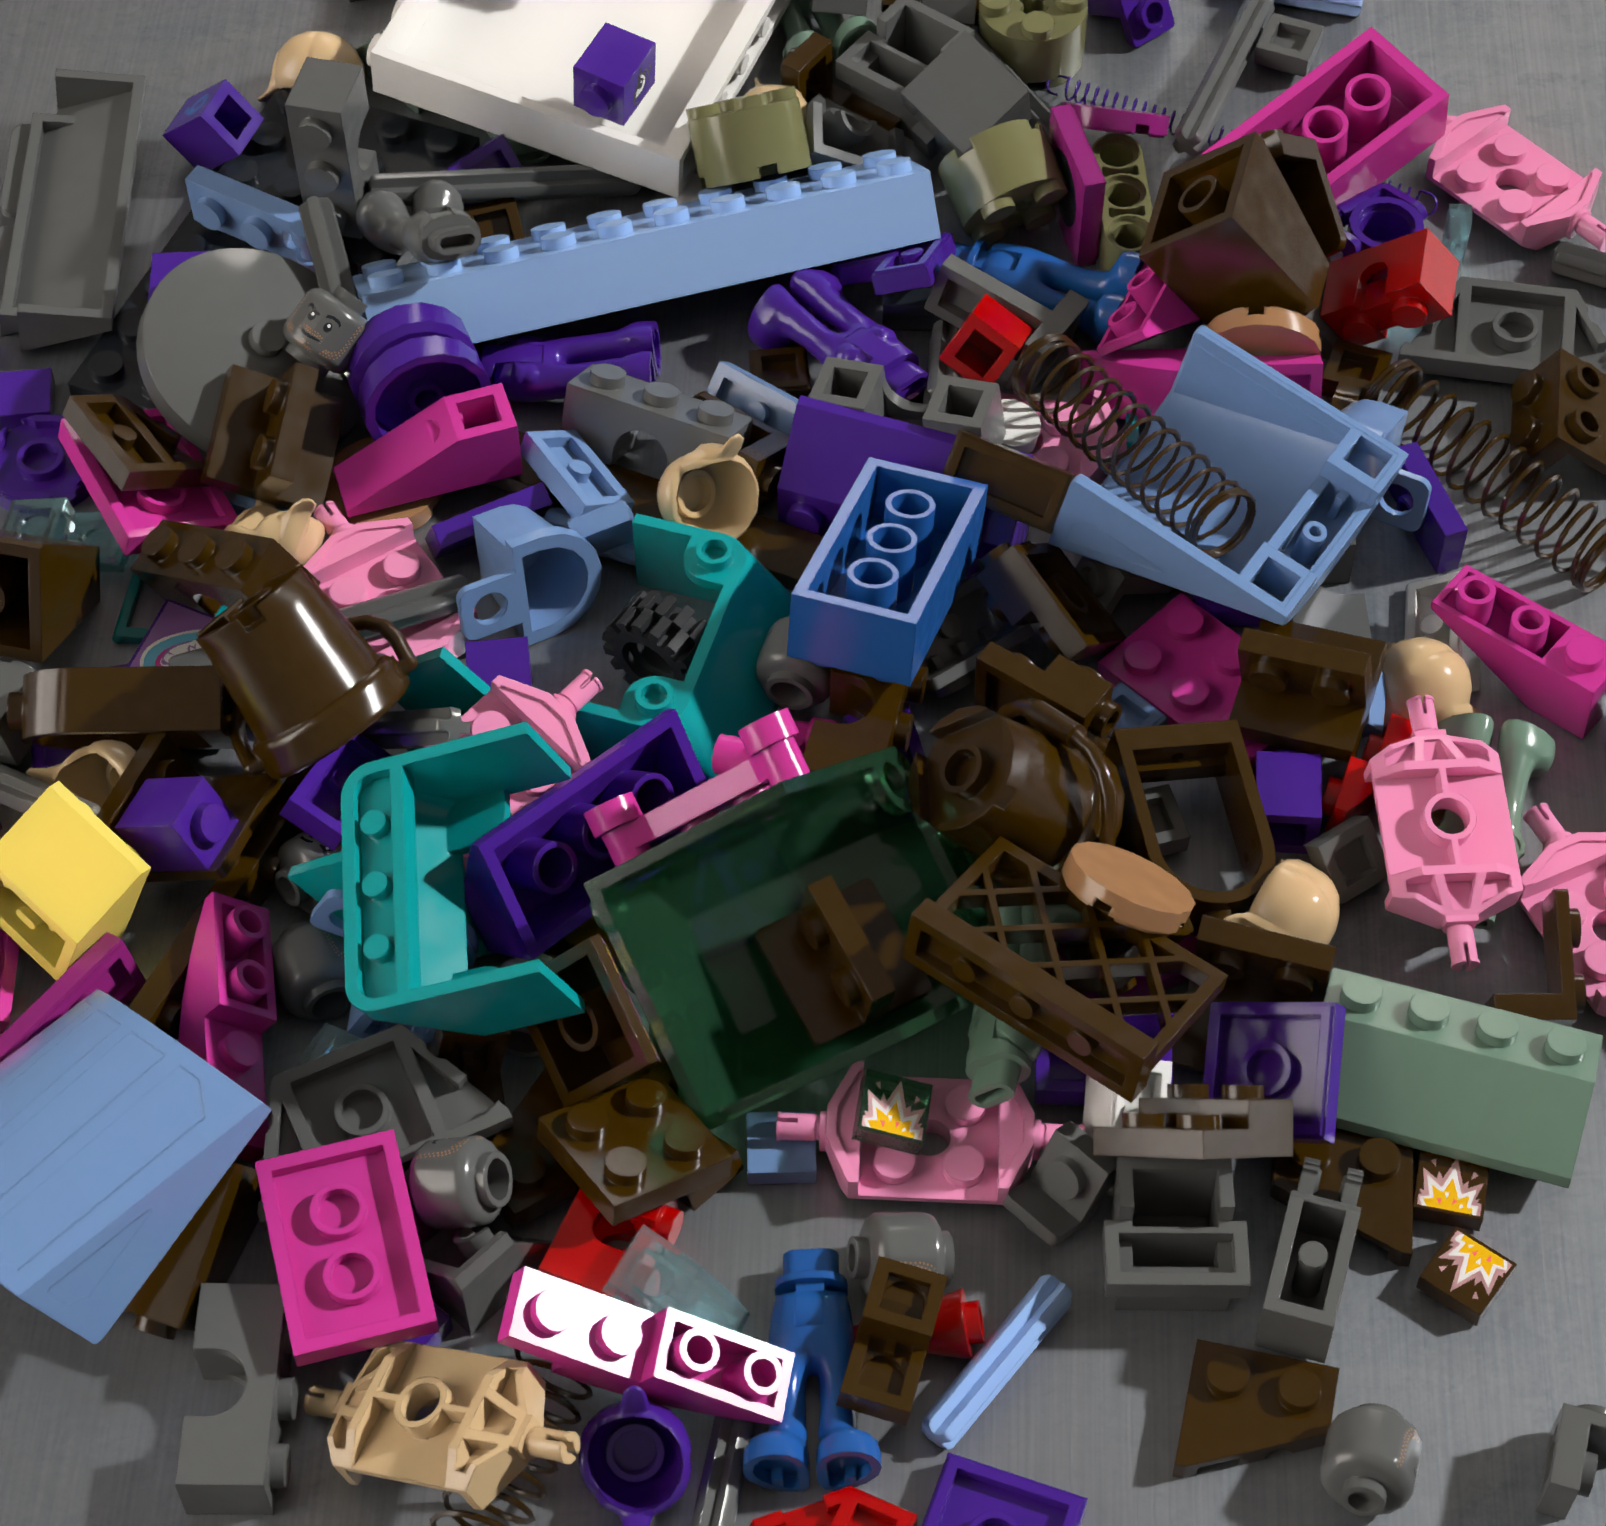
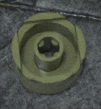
M979 0L978 33L1027 86L1028 83L1047 82L1050 80L1048 87H1057L1067 82V79L1058 77V75L1071 76L1072 78L1082 66L1088 0Z
M795 86L686 109L687 124L702 189L756 180L763 176L775 173L782 174L812 166L799 97H797Z
M1028 119L1008 121L979 132L969 138L973 149L959 158L955 149H953L939 164L938 173L965 233L972 238L974 244L978 239L987 241L988 245L993 244L1006 234V229L1024 224L1027 230H1035L1047 225L1057 216L1054 206L1068 193L1066 178L1042 125L1036 122L1034 129H1032Z

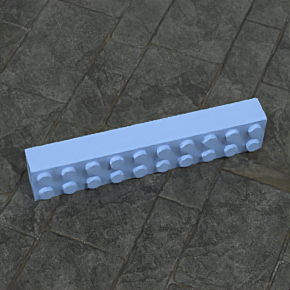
M887 149L864 154L862 156L863 164L842 168L839 161L812 165L807 168L808 176L787 180V175L784 173L763 176L760 179L753 180L754 188L732 192V187L729 185L703 189L698 192L699 200L677 204L676 198L652 200L642 205L644 212L622 216L620 210L597 212L587 216L588 224L566 229L564 222L547 223L532 228V237L510 241L507 234L484 237L479 248L471 255L462 259L431 263L418 261L400 266L396 265L395 259L374 261L361 267L363 274L352 277L358 299L368 306L363 313V317L367 321L396 305L423 302L445 307L461 318L472 342L478 343L940 239L941 235L930 170L911 161L910 157L896 156L895 150Z

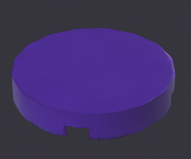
M41 414L21 419V426L15 427L11 431H8L6 426L0 431V506L5 510L26 517L51 516L74 508L90 496L58 439L61 419H64L63 415Z

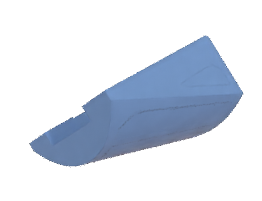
M1201 325L1192 336L1171 391L1154 415L1163 418L1166 428L1176 429L1181 436V441L1191 442L1196 449V454L1206 455L1211 461V467L1221 468L1226 474V480L1237 481L1242 489H1246L1256 500V515L1252 527L1245 538L1228 553L1212 558L1172 532L1170 527L1163 526L1156 518V514L1149 513L1143 507L1141 501L1133 499L1126 488L1117 485L1111 475L1099 485L1087 476L1079 474L1070 483L1048 544L1283 626L1302 609L1332 571L1384 496L1409 454L1213 330ZM1151 422L1145 438L1161 430L1158 422ZM1166 433L1158 453L1168 445L1176 443V439L1172 434ZM1161 435L1156 436L1145 445L1137 455L1131 468L1139 465L1151 454L1157 446ZM1181 446L1177 459L1170 469L1183 458L1191 456V452L1187 447ZM1176 447L1159 459L1152 468L1147 480L1153 478L1167 465ZM1135 449L1120 460L1116 466V471L1127 470L1128 462ZM1196 459L1191 473L1183 484L1171 494L1160 499V510L1171 509L1178 491L1186 481L1197 472L1206 469V465L1202 460ZM1190 461L1174 472L1167 481L1162 493L1180 480L1187 470ZM1150 462L1143 468L1130 474L1131 484L1142 482V477ZM1169 470L1157 481L1145 486V497L1157 495V490ZM1211 472L1206 486L1198 497L1186 507L1175 512V523L1186 522L1198 498L1211 486L1221 482L1218 473ZM1205 474L1191 483L1177 505L1183 503L1196 491L1202 483ZM1125 475L1119 476L1125 482ZM1226 485L1224 490L1231 489L1233 486ZM1220 487L1217 488L1216 490H1214L1212 493H1210V494L1204 499V501H1203V502L1199 505V507L1197 508V510H1196V512H1195L1193 518L1196 516V514L1198 513L1199 509H1200L1211 497H1213V496H1215L1216 494H1218V491H1219ZM1140 488L1133 489L1138 495H1140ZM1236 496L1220 503L1207 516L1200 527L1198 535L1212 530L1224 520L1232 509ZM1241 497L1236 512L1226 525L1216 533L1197 540L1199 548L1205 550L1217 548L1238 530L1247 512V500L1244 497ZM1149 501L1150 506L1155 508V501ZM1164 514V518L1170 521V514ZM1185 527L1177 528L1182 534L1185 535Z
M96 989L63 1016L0 1062V1284L20 1299L92 1344L99 1343L272 1109L145 1018L107 993Z

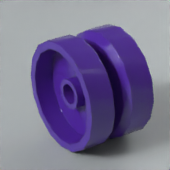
M423 302L396 305L367 321L363 333L357 340L349 360L348 370L345 373L350 388L358 402L365 425L374 441L445 396L491 385L461 318L445 307Z

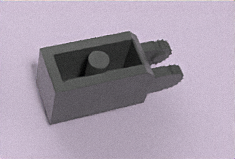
M1305 1157L1297 1191L1291 1190L1254 1345L1325 1364L1362 1207L1356 1205L1364 1171L1348 1168L1347 1174L1342 1178L1338 1194L1340 1202L1313 1195L1318 1191L1322 1174L1320 1169L1321 1160Z

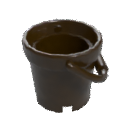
M302 564L290 567L260 585L262 590L245 601L243 598L237 600L211 620L196 635L198 637L196 641L211 661L235 702L229 723V731L233 749L246 775L249 777H256L264 771L275 780L292 776L338 750L370 727L396 704L405 694L410 684L408 674L414 671L418 665L417 658L404 635L389 620L372 615L345 617ZM370 631L381 634L390 643L399 661L393 655L390 657L383 653H376L359 632ZM246 722L256 737L253 750L247 739Z
M1018 699L1002 705L997 713L979 705L956 709L939 720L929 731V734L939 740L931 748L928 758L916 752L911 763L908 792L913 811L920 819L931 824L937 832L947 837L976 859L1001 836L1061 873L1067 857L1076 843L1090 841L1115 846L1116 838L1122 827L1125 794L1117 767L1087 736V730L1084 726L1042 700L1031 702L1025 699ZM1020 715L1025 716L1026 720L1030 724L1037 727L1046 734H1043L1039 731H1036L1011 719ZM1002 864L990 875L991 880L1001 888L1027 887L1024 877Z

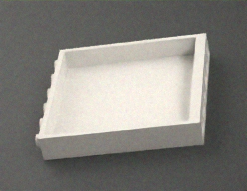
M397 0L392 11L391 21L382 34L377 33L372 38L367 50L366 62L371 66L373 91L497 135L503 134L505 138L679 198L697 167L687 124L686 109L736 98L791 0ZM605 22L656 43L655 83L624 126L602 117L592 116L585 110L574 106L573 66Z

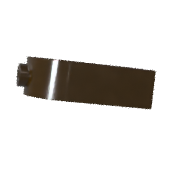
M213 665L54 668L29 672L23 676V692H9L7 721L10 730H22L23 743L47 749L76 751L99 740H116L128 744L134 750H138L148 734L167 733L180 750L233 749L229 723L235 702Z
M1238 720L1114 729L1104 754L1117 767L1125 794L1122 827L1119 831L1122 848L1155 863L1176 877L1190 891L1195 905L1189 915L1194 931L1189 935H1198L1203 915L1224 919L1236 913H1247L1267 876L1274 869L1276 854L1274 841ZM1216 777L1246 884L1234 890L1216 892L1194 887L1180 879L1168 867L1161 854L1142 783Z

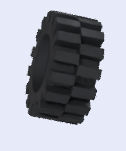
M642 590L628 601L606 627L602 635V640L606 642L603 645L605 654L614 656L610 663L615 670L623 669L626 672L623 679L630 685L634 681L636 682L649 676H662L684 681L707 622L704 619L697 622L692 617L695 610L688 605L681 609L677 606L678 599L669 594L663 600L660 591L651 590L647 594Z

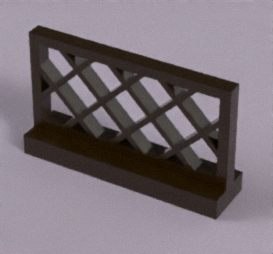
M1001 836L935 902L926 898L911 913L902 956L906 961L1130 1103L1147 1086L1151 1070L1224 989L1228 977L1226 973L1163 935L1145 933L1113 921L1114 918L1108 916L1112 906L1102 902L1100 899L1097 898L1093 906L1090 904L1086 905L1067 887L1062 873ZM1002 864L1024 877L1027 887L993 888L990 875ZM1068 904L1081 912L1083 922L1050 923L1045 905ZM1032 906L1036 924L1003 926L998 907ZM985 908L989 926L973 927L954 915L953 912L956 909ZM1124 939L1138 948L1140 957L1107 959L1102 940ZM1088 940L1093 960H1059L1055 942ZM1041 943L1046 962L1031 963L1010 950L1007 944ZM1181 974L1200 987L1195 993L1165 995L1160 975ZM1146 976L1151 996L1117 997L1112 977ZM1098 978L1103 998L1089 999L1066 985L1065 980ZM1156 1014L1160 1032L1153 1039L1125 1022L1123 1016Z

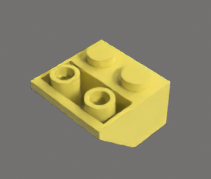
M58 781L50 785L0 839V928L57 981L106 932L122 939L151 867L139 856L133 847L126 844L104 824L86 803L80 801Z

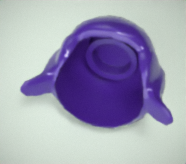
M632 1385L624 1390L621 1401L610 1404L596 1413L588 1421L581 1433L578 1465L582 1480L587 1489L596 1497L600 1506L616 1513L620 1517L623 1526H650L653 1516L670 1509L684 1495L692 1470L690 1460L692 1451L691 1441L682 1420L668 1407L650 1400L642 1388Z

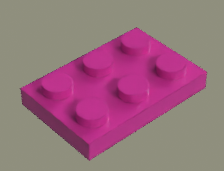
M157 408L144 409V412L149 417L163 422L175 430ZM65 418L61 419L58 439L124 556L140 554L144 539L153 529L158 527L162 519L224 530L228 525L233 524L238 515L223 490L214 486L121 491ZM182 436L177 448L195 460L203 461L204 459L197 447Z
M1180 593L1098 662L1097 672L1105 680L1112 683L1113 688L1122 682L1168 717L1167 725L1229 720L1241 683L1237 650L1241 636ZM1243 739L1252 771L1256 751L1274 752L1279 748Z
M394 1129L255 1162L291 1346L297 1367L440 1332Z

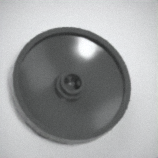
M226 248L191 257L176 266L160 281L140 319L136 340L137 361L144 386L151 400L162 416L179 434L203 451H208L226 371L233 364L280 378L296 362L301 363L285 350L290 342L283 333V327L310 289L319 288L315 272L275 253L249 248ZM329 371L325 378L318 375L315 391L347 401L337 443L338 446L351 432L359 420L361 412L345 373L337 374Z

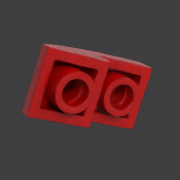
M1391 713L1382 736L1370 733L1361 759L1353 756L1350 757L1342 779L1329 776L1322 795V814L1329 816L1324 833L1354 815L1367 816L1376 806L1372 782H1365L1364 771L1369 760L1390 744L1410 738L1412 733L1410 719Z

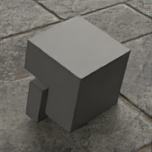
M896 0L877 18V35L868 30L835 60V77L851 85L852 93L900 117V129L904 130L905 137L913 141L911 129L919 121L903 106L901 91L965 29L973 37L975 30L916 0Z
M966 29L901 91L903 106L919 121L911 129L914 145L929 160L938 152L945 157L953 149H955L959 158L973 149L969 138L979 132L1008 121L1028 119L1029 121L1031 119L1029 91L1007 70V66L992 52L989 53Z
M1118 1156L1110 1209L1111 1220H1104L1102 1231L1105 1297H1114L1115 1310L1228 1311L1231 1298H1249L1251 1275L1247 1221H1232L1235 1210L1232 1158L1203 1160Z

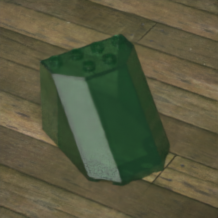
M894 746L781 781L584 883V887L591 899L590 907L593 918L598 926L607 933L620 961L621 977L627 988L638 999L649 1023L650 1039L656 1050L665 1057L676 1080L678 1096L709 1130L894 1045L974 1004L926 973L932 984L931 991L927 996L822 1048H816L810 1041L754 940L758 929L800 910L807 886L829 875L833 877L839 890L864 878L871 879L906 938L911 913L926 898L935 902L977 860L947 837L937 832L931 824L920 819L913 811L908 792L910 761ZM985 908L956 909L953 912L954 915L973 927H985L988 925Z

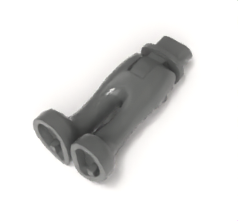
M431 179L419 186L413 196L411 217H409L402 199L386 189H375L366 193L359 202L356 211V221L360 233L374 247L393 255L405 254L410 251V254L422 263L462 259L474 253L479 248L482 240L480 228L476 221L463 211L464 206L461 195L454 186L443 180Z

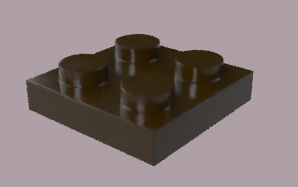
M656 1071L539 1117L537 1138L612 1226L727 1178L731 1173L733 1156Z

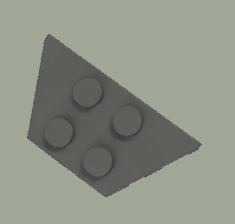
M1461 276L1456 281L1452 316L1422 326V330L1411 343L1405 341L1400 347L1397 361L1406 358L1410 359L1418 367L1422 368L1423 373L1514 384L1522 373L1534 369L1562 348L1580 360L1591 363L1599 371L1606 374V338L1600 327L1590 320L1588 316L1589 309L1578 290ZM1406 367V368L1402 369L1401 371H1407V370H1409L1410 368H1409V367Z
M398 1024L272 1076L269 1107L272 1111L270 1112L269 1130L265 1136L263 1160L394 1129L403 1171L406 1172L410 1167L415 1152L429 1140L475 1135L487 1138L514 1127L512 1115L504 1104L499 1100L497 1103L493 1102L468 1082L466 1074L447 1059L436 1057L427 1049L426 1043L404 1025ZM261 1199V1201H258L257 1215L264 1231H267L268 1226Z

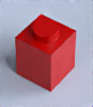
M985 293L951 338L938 359L966 379L995 383L1021 349L1033 328Z

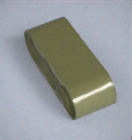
M1119 133L1104 135L1098 138L1092 146V151L1106 181L1098 253L1101 271L1111 270L1123 252L1135 251L1140 253L1153 210L1142 148L1133 137Z

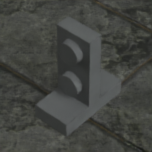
M951 254L940 267L924 309L960 328L984 294H988L1033 328L1021 349L1013 358L1017 362L1021 353L1032 342L1044 335L1060 333L1073 340L1090 300L1070 289L1057 306L1050 310ZM1060 341L1044 345L1029 358L1020 376V387L1023 393H1025L1027 377L1033 364L1043 352L1053 345L1061 343ZM1068 347L1057 348L1043 359L1031 379L1030 392H1032ZM1012 370L1005 388L1015 393L1012 389Z

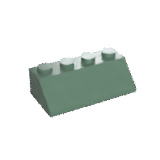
M1333 967L1324 1002H1337L1346 1007L1336 1128L1373 1138H1385L1396 1144L1569 1188L1595 1085L1603 1035Z

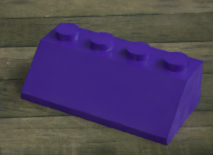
M801 395L796 405L777 487L778 521L824 536L869 457L942 474L956 435ZM1021 452V453H1023V454H1026V455L1031 456V457L1034 458V455H1032V454H1028V453ZM985 508L981 547L966 577L982 571L978 565L979 561L997 546L1005 542H1009L1011 546L1026 542L1029 535V525Z
M666 709L573 773L570 780L560 782L471 844L464 880L465 903L488 951L527 960L535 959L713 830L711 829L689 840L685 839L681 830L650 844L655 856L618 873L602 837L594 838L583 815L592 808L628 792L633 793L644 815L707 781L676 709ZM719 811L718 815L723 823L724 819L722 817L721 812Z

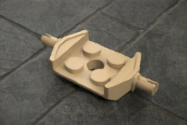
M401 1341L374 1348L354 1383L348 1382L344 1391L326 1388L321 1385H313L308 1390L313 1396L306 1394L304 1398V1408L308 1415L335 1419L327 1437L333 1467L349 1484L358 1486L363 1477L362 1474L460 1493L473 1509L481 1511L527 1467L530 1460L538 1457L559 1461L563 1464H572L576 1457L569 1452L579 1454L580 1438L576 1432L543 1427L546 1382L530 1362ZM439 1401L436 1409L429 1416L415 1421V1417L421 1408L429 1407Z

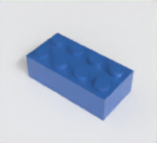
M869 457L791 593L787 656L809 661L821 667H833L873 677L881 682H894L911 686L981 547L988 485Z

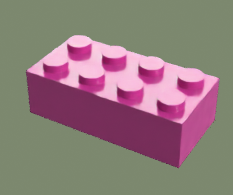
M1371 26L1201 155L1255 131L1260 134L1268 130L1281 129L1286 134L1315 139L1335 203L1338 205L1375 185L1381 184L1444 136L1449 94Z

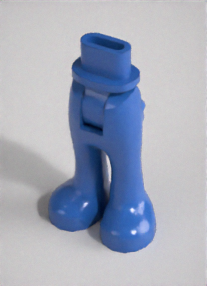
M978 239L973 246L955 242L957 250L955 256L1050 310L1057 306L1065 296L1063 293L1067 294L1070 289L1090 300L1077 330L1090 336L1098 345L1109 327L1107 324L1109 317L1120 307L1128 293L1127 284L1139 273L1144 264V261L1139 257V252L1127 251L1121 254L1111 270L1097 271L1071 264L1042 251L1025 246L995 243L988 250L987 241Z
M829 1248L790 1250L783 1254V1275L777 1277L774 1283L776 1297L768 1336V1344L795 1353L783 1419L781 1423L776 1425L769 1424L768 1432L753 1437L747 1443L743 1453V1474L748 1481L763 1488L780 1492H802L807 1490L810 1485V1457L806 1423V1383L808 1377L815 1375L818 1378L820 1397L819 1443L816 1452L817 1480L822 1488L830 1491H837L848 1486L857 1487L868 1483L880 1474L882 1457L877 1440L869 1433L857 1429L856 1411L836 1406L855 1340L852 1314L847 1299L848 1282L844 1275L839 1273V1254L837 1251Z

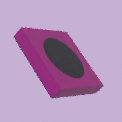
M1070 104L1051 107L1048 140L1062 168L1068 193L1054 206L1057 214L1056 220L1075 265L1080 267L1094 265L1096 260H1098L1106 181L1074 108Z

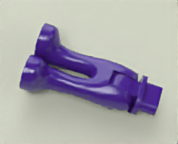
M820 267L796 271L791 276L790 293L780 284L772 285L763 293L752 311L748 322V335L751 342L760 349L790 347L795 341L808 350L822 365L827 356L884 365L888 385L896 394L906 400H911L927 388L929 373L919 367L918 356L897 340L893 330L877 324L855 308L844 297L843 288L838 278ZM830 324L841 333L833 332L829 330L825 325Z
M638 321L617 331L577 337L540 338L538 336L520 335L515 341H507L500 344V346H497L496 341L485 343L483 351L477 352L491 385L502 383L508 401L542 402L565 398L567 383L592 364L616 365L624 369L626 375L649 383L657 382L656 376H660L661 343L656 321Z

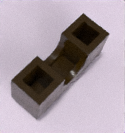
M162 519L158 527L153 529L144 539L141 553L130 570L165 601L170 599L215 617L223 604L229 607L240 598H243L245 601L262 590L260 586L262 583L300 563L274 538ZM307 570L309 575L316 581V583L319 586L321 582Z
M920 666L911 686L894 682H881L873 677L831 668L829 713L843 716L850 715L860 720L852 723L838 724L815 719L803 755L811 774L799 781V809L871 824L875 823L881 799L892 801L900 767L898 762H893L896 750L907 752L913 730L914 714H909L907 711L910 703L919 705L922 703L927 683L928 667Z

